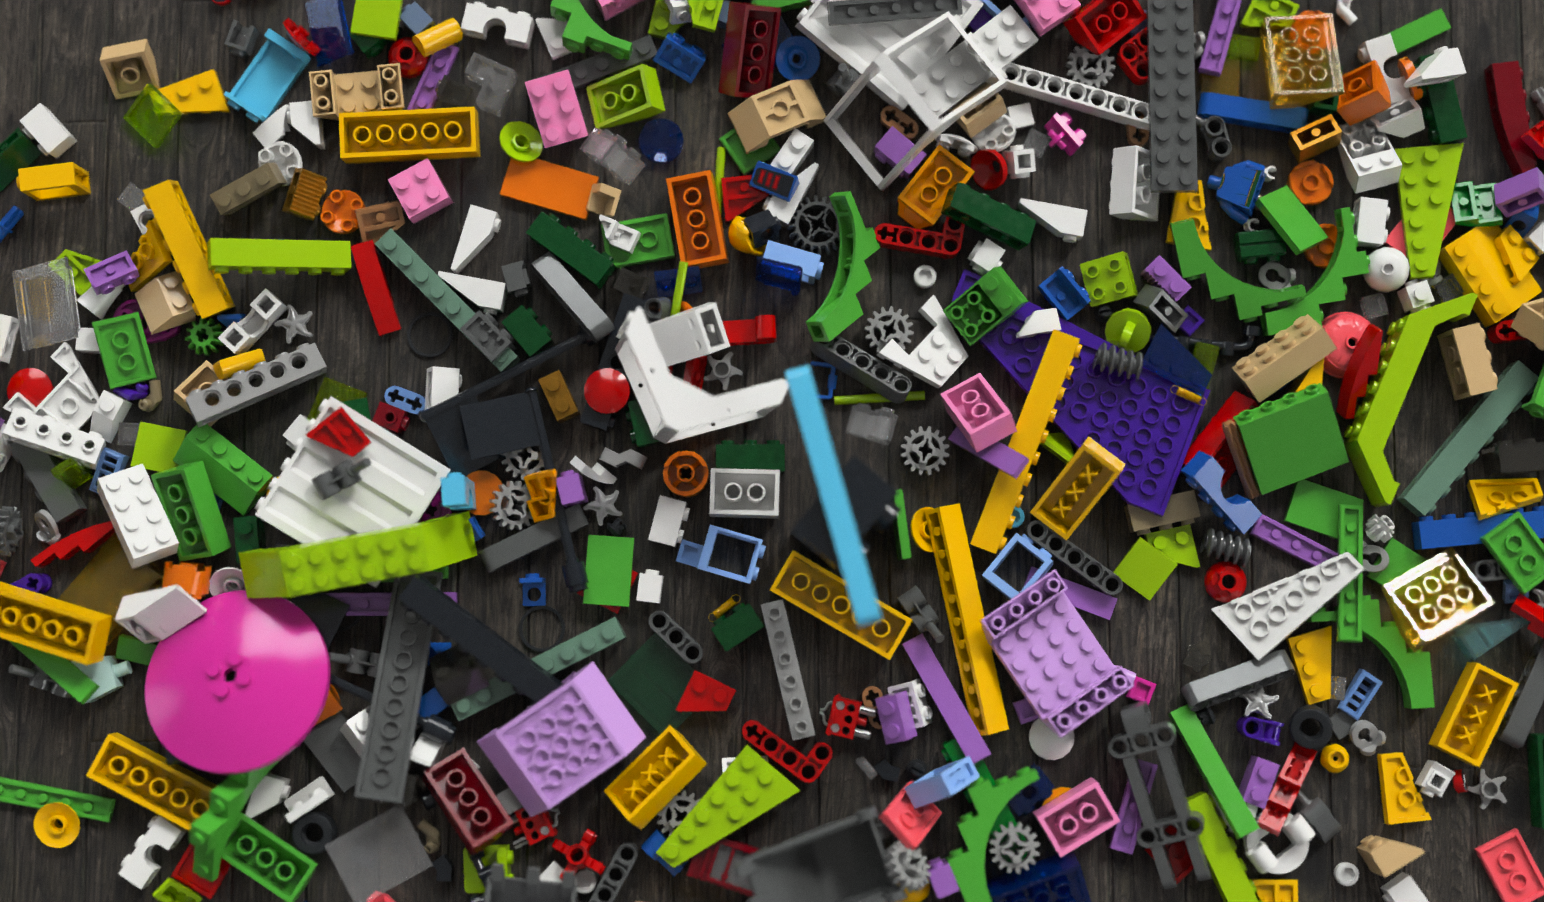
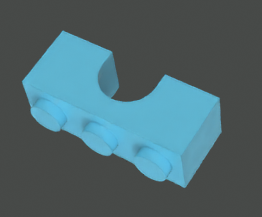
M459 472L447 473V477L441 478L442 506L450 508L452 511L476 510L475 482Z

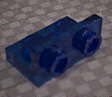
M699 266L688 267L683 295L702 293ZM678 269L654 272L658 297H673Z

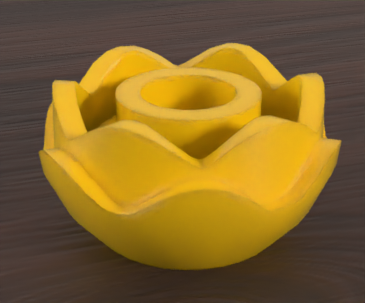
M1339 744L1328 745L1322 749L1320 763L1328 772L1338 773L1348 766L1349 754Z

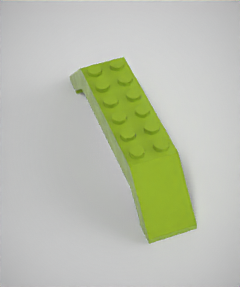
M1470 293L1409 314L1392 322L1387 330L1389 337L1387 342L1381 345L1377 375H1370L1372 377L1369 384H1367L1366 397H1363L1361 403L1357 404L1352 425H1348L1344 432V437L1346 438L1344 441L1345 449L1369 502L1374 507L1391 505L1399 483L1393 480L1383 449L1434 327L1446 321L1454 323L1470 316L1478 297L1475 293Z
M468 510L451 513L419 523L293 546L260 548L239 552L247 598H278L309 594L427 572L477 556L473 528L468 520L471 518L470 512Z

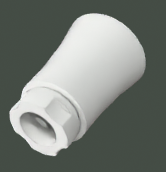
M119 285L115 287L114 291L105 295L102 293L96 295L91 286L76 301L103 320L112 303L123 291L121 288L125 285Z

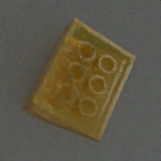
M1332 13L1264 17L1259 34L1270 109L1295 108L1344 94Z
M115 532L58 599L112 616L106 644L108 646L124 628L115 621L123 596L157 589L163 583L164 572L152 562L132 569Z
M1453 547L1381 587L1398 630L1414 653L1480 616L1495 603Z

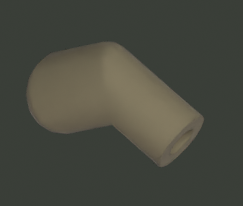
M161 380L149 381L150 394L145 399L139 401L138 406L140 410L151 412L161 403Z
M423 819L417 828L426 835L425 851L428 854H433L439 850L441 845L440 832L426 819Z

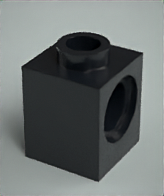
M769 209L744 218L745 226L750 233L749 240L755 249L766 245L768 240L774 242L780 239L779 229H781L779 219L777 216L773 217Z

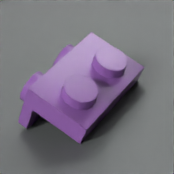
M127 250L83 269L96 295L111 293L115 287L122 284H131L136 281V278L140 277L138 269Z

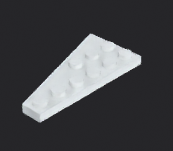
M1346 552L1310 569L1300 571L1298 574L1257 589L1243 597L1214 607L1211 610L1252 655L1260 661L1360 575L1365 568L1349 552Z

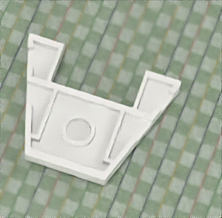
M933 295L918 310L934 326L933 330L909 355L891 339L877 356L883 360L886 358L893 362L896 367L904 368L914 373L913 376L936 388H940L967 359L968 354L938 300Z
M64 342L51 355V358L68 372L63 380L37 407L20 392H17L4 405L3 408L12 412L14 408L19 410L26 408L33 411L34 415L39 417L50 416L55 418L57 423L63 425L67 423L73 424L80 429L92 417L93 409L100 396L72 348L67 342Z

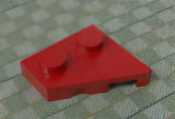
M752 175L721 178L726 222L731 221L768 197V193L749 185Z
M342 406L306 434L308 438L351 457H355L372 443Z

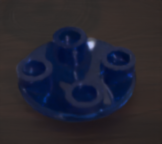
M655 119L647 122L639 136V146L642 153L647 159L655 163H667L674 160L682 151L684 144L683 134L679 126L668 119Z

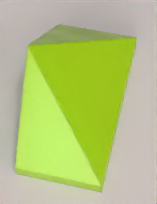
M1063 433L1048 434L1045 444L1040 443L1042 447L1065 464L1074 456L1071 442Z
M170 877L152 894L154 898L161 902H201L203 899L201 895Z

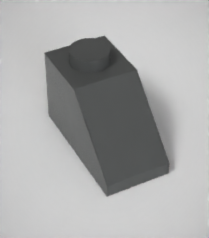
M1145 284L1133 300V303L1145 314H1149L1150 318L1173 333H1176L1188 316L1163 289Z

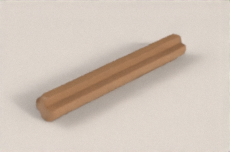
M1228 420L1222 423V428L1245 495L1249 499H1254L1259 496V490L1236 423L1233 420Z

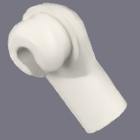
M1337 0L1336 12L1350 26L1358 19L1350 11L1352 0Z

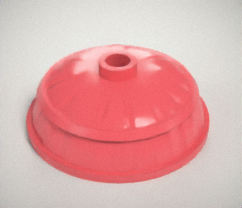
M1338 312L1324 319L1322 327L1337 347L1336 350L1324 357L1323 371L1335 378H1344L1354 349L1368 324H1371L1367 319L1352 312ZM1350 338L1355 341L1354 346L1349 345L1348 340Z

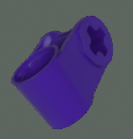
M31 573L10 585L44 594L51 589L52 579L46 573Z
M1243 716L1238 719L1236 729L1240 735L1280 746L1278 740L1284 723L1250 716L1247 718ZM1249 721L1253 723V730L1250 733L1245 729Z

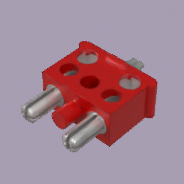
M837 694L834 696L833 701H829L824 708H820L819 714L823 717V724L827 726V736L832 734L852 740L855 736L870 739L871 736L868 735H871V732L858 729L857 725L866 727L868 719L859 717L860 714L875 717L876 709L862 706L863 702L841 697V694ZM832 704L829 721L827 723L826 716L823 712L826 711L829 705ZM849 704L854 705L855 710H850ZM847 715L852 717L851 722L846 719ZM844 727H848L850 732L846 733Z
M524 807L515 811V815L510 818L511 820L517 818L513 823L519 822L520 826L514 828L516 836L522 833L525 836L514 841L513 845L527 839V841L514 846L515 849L528 843L533 845L549 836H556L557 817L560 814L559 809L550 808L551 811L556 812L554 815L555 823H553L548 810L532 817L524 815ZM530 821L534 823L533 828L529 826ZM534 832L539 834L538 838L534 837Z

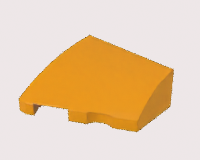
M556 469L544 470L523 477L531 499L526 502L534 523L555 517Z

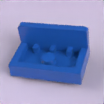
M1063 266L1037 287L1051 306L1057 308L1061 318L1066 321L1091 301L1088 292L1075 282L1074 275L1068 269L1065 270Z

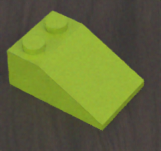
M644 64L586 87L597 130L647 119L665 111L656 69Z

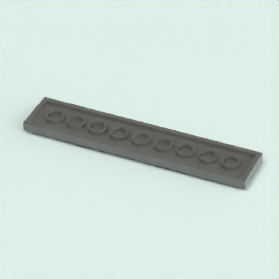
M1146 0L1150 192L1196 193L1198 191L1193 0Z
M427 571L418 573L441 590L442 572ZM416 574L394 578L354 797L403 804L434 625L428 626L419 619L420 615L417 612L406 610L400 605L401 600L398 599Z

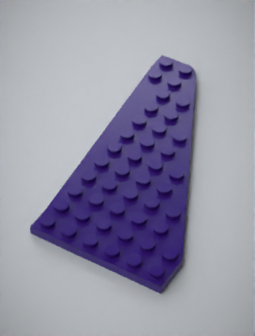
M964 269L952 302L982 278V276ZM1031 302L1026 303L1011 317L978 340L1027 395L1052 334H1037L1033 337L1016 339V334L1023 327L1025 319L1034 311L1044 310ZM1059 317L1060 331L1079 338V344L1083 346L1079 357H1074L1071 366L1074 367L1070 380L1065 378L1062 387L1066 388L1061 401L1057 400L1054 409H1057V413L1053 423L1077 449L1081 447L1089 436L1125 463V467L1111 484V487L1127 504L1162 517L1210 390L1178 378L1143 360L1141 374L1137 382L1135 381V374H1132L1130 379H1127L1126 372H1123L1118 377L1117 369L1111 375L1109 374L1108 367L1103 372H1100L1099 364L1092 370L1093 360L1100 345L1103 342L1106 343L1108 350L1113 344ZM1181 387L1202 397L1199 404L1175 395L1178 388Z

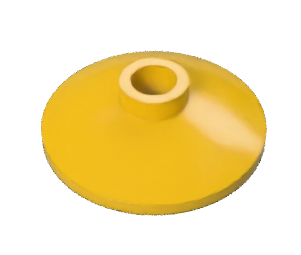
M924 507L917 510L911 520L913 540L920 549L926 552H933L925 515L926 510L934 509L932 507Z
M60 802L46 804L36 813L34 830L39 840L45 845L53 848H62L75 841L80 831V821L77 813L70 806ZM58 819L62 821L63 826L58 824Z

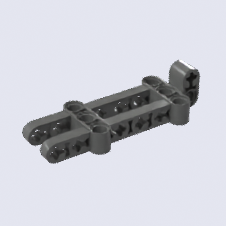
M1146 700L1123 706L1121 716L1126 732L1114 735L1108 749L1113 757L1122 758L1143 822L1137 834L1138 843L1142 847L1151 848L1165 890L1177 887L1175 874L1165 844L1184 839L1198 881L1211 879L1209 866L1199 835L1203 832L1205 819L1200 812L1190 810L1170 747L1176 736L1175 726L1167 721L1151 725L1152 717ZM1167 729L1170 731L1171 737L1163 739L1160 737L1159 731ZM1144 735L1148 738L1149 743L1141 745L1137 742L1136 737ZM1122 741L1126 745V749L1123 751L1117 750L1114 742ZM1157 750L1177 813L1176 815L1160 819L1156 818L1137 758V754ZM1195 819L1200 823V826L1191 828L1187 821ZM1173 825L1176 827L1177 832L1170 834L1166 832L1165 826ZM1149 830L1154 834V838L1146 839L1143 837L1142 832Z

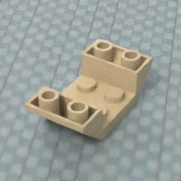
M400 63L377 65V71L334 75L332 70L309 72L314 117L339 120V113L395 111L405 108Z
M809 80L787 81L749 97L728 112V116L746 153L767 146L769 139L800 126L806 125L808 129L824 122L823 120L826 117Z

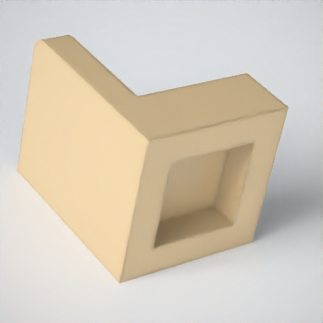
M604 183L593 184L586 210L606 217L614 216L622 190Z

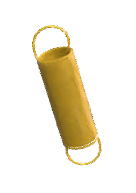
M1181 387L1178 388L1175 394L1196 404H1199L1202 399L1200 395Z
M730 597L713 611L716 618H720L736 605L733 598Z

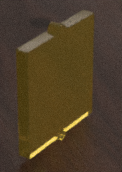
M1225 58L1220 77L1202 73L1201 93L1212 92L1239 97L1240 59Z

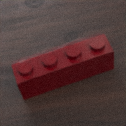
M729 1L718 93L733 97L749 98L771 88L781 8Z
M464 747L423 771V782L472 856L493 844L514 825Z

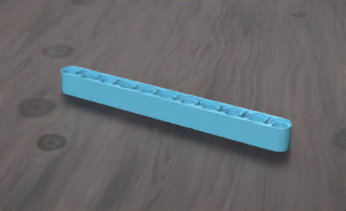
M809 365L785 371L858 628L882 621L881 613Z

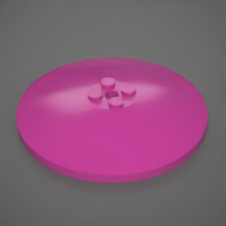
M246 590L226 592L200 602L207 609L206 613L158 643L146 675L145 703L155 734L173 755L202 771L228 775L252 772L269 766L289 754L306 738L318 721L325 706L330 686L331 670L328 650L319 629L311 618L295 604L283 597L247 598ZM230 671H236V678L231 682H227V674Z

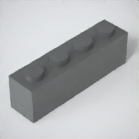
M15 442L10 445L14 451L12 456L17 463L22 464L25 470L23 472L25 478L30 483H33L36 488L35 494L37 498L45 503L48 508L46 511L53 517L56 523L65 524L88 510L56 456Z

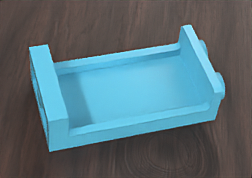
M270 28L264 35L267 41L230 93L226 91L223 94L228 99V105L237 111L242 108L247 112L246 116L256 123L259 120L264 122L275 112L311 60L305 51Z

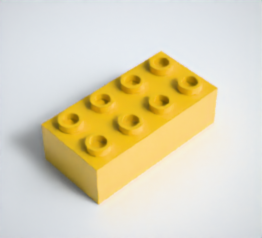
M1088 436L1030 513L1067 541L1118 477L1126 464Z
M1467 662L1428 744L1468 765L1480 767L1519 683L1477 662Z
M669 725L604 792L626 819L642 830L707 765V762L681 733Z

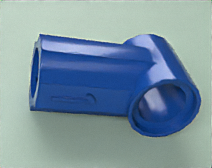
M656 829L641 845V848L652 859L658 860L675 876L688 863V860L673 868L661 858L656 851L667 840V837L660 830Z

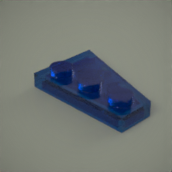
M1161 324L1143 357L1142 367L1188 391L1202 396L1212 374Z

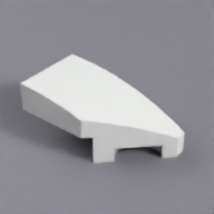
M289 105L282 106L253 132L264 147L272 142L280 141L285 136V131H290V125H288L287 110H290Z
M600 214L599 219L602 222L606 239L609 240L612 246L632 254L641 233Z
M1057 308L1034 311L1025 319L1023 327L1016 334V339L1052 333L1053 329L1060 331L1061 326Z
M576 456L570 461V464L595 481L614 484L617 480L615 476L598 462L591 469Z

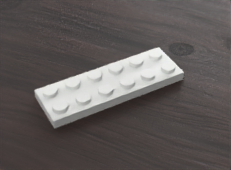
M1011 5L973 33L979 41L977 44L978 48L981 51L986 49L994 59L991 63L996 69L999 66L1001 69L1006 67L1039 40ZM964 40L910 83L940 118L992 78L994 74Z

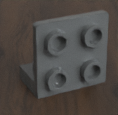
M479 310L460 328L492 363L506 349L510 348L513 352L516 350V347L513 345L515 342L513 337L504 328L500 331L498 329L500 325L488 312L483 314Z

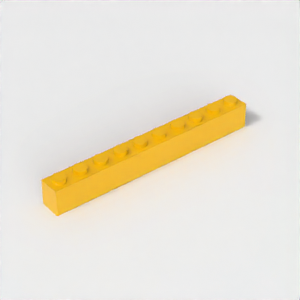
M1053 329L1016 424L1017 431L1013 433L1008 445L1011 449L1026 456L1030 461L1017 479L1001 470L998 471L971 540V545L997 554L998 550L1002 551L1008 539L1004 537L1007 528L1011 530L1016 517L1012 516L1015 507L1020 508L1024 498V495H1021L1023 486L1028 487L1032 474L1029 473L1031 465L1036 466L1041 454L1037 452L1040 443L1045 444L1049 434V431L1046 430L1048 422L1053 423L1057 409H1054L1057 400H1062L1066 388L1062 387L1065 378L1070 380L1074 367L1071 366L1074 357L1078 358L1083 345L1079 344V338Z
M960 503L926 510L925 515L969 716L981 736L1008 730L1007 716L992 648L987 642L980 622L984 618V612Z

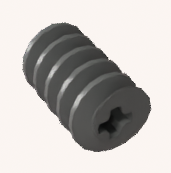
M1103 342L1096 351L1092 370L1099 364L1100 372H1103L1108 367L1109 374L1111 375L1117 369L1118 377L1123 372H1126L1127 379H1130L1132 374H1135V381L1137 382L1143 366V355L1141 352H1138L1134 357L1133 350H1129L1125 355V349L1122 347L1116 353L1115 345H1111L1107 350V344Z
M1208 528L1201 542L1200 553L1206 549V556L1210 557L1212 552H1215V559L1217 560L1223 554L1224 562L1233 557V565H1236L1241 560V566L1244 568L1250 558L1252 544H1250L1247 538L1241 541L1240 536H1234L1232 539L1231 533H1226L1223 536L1221 530L1215 533L1213 528Z

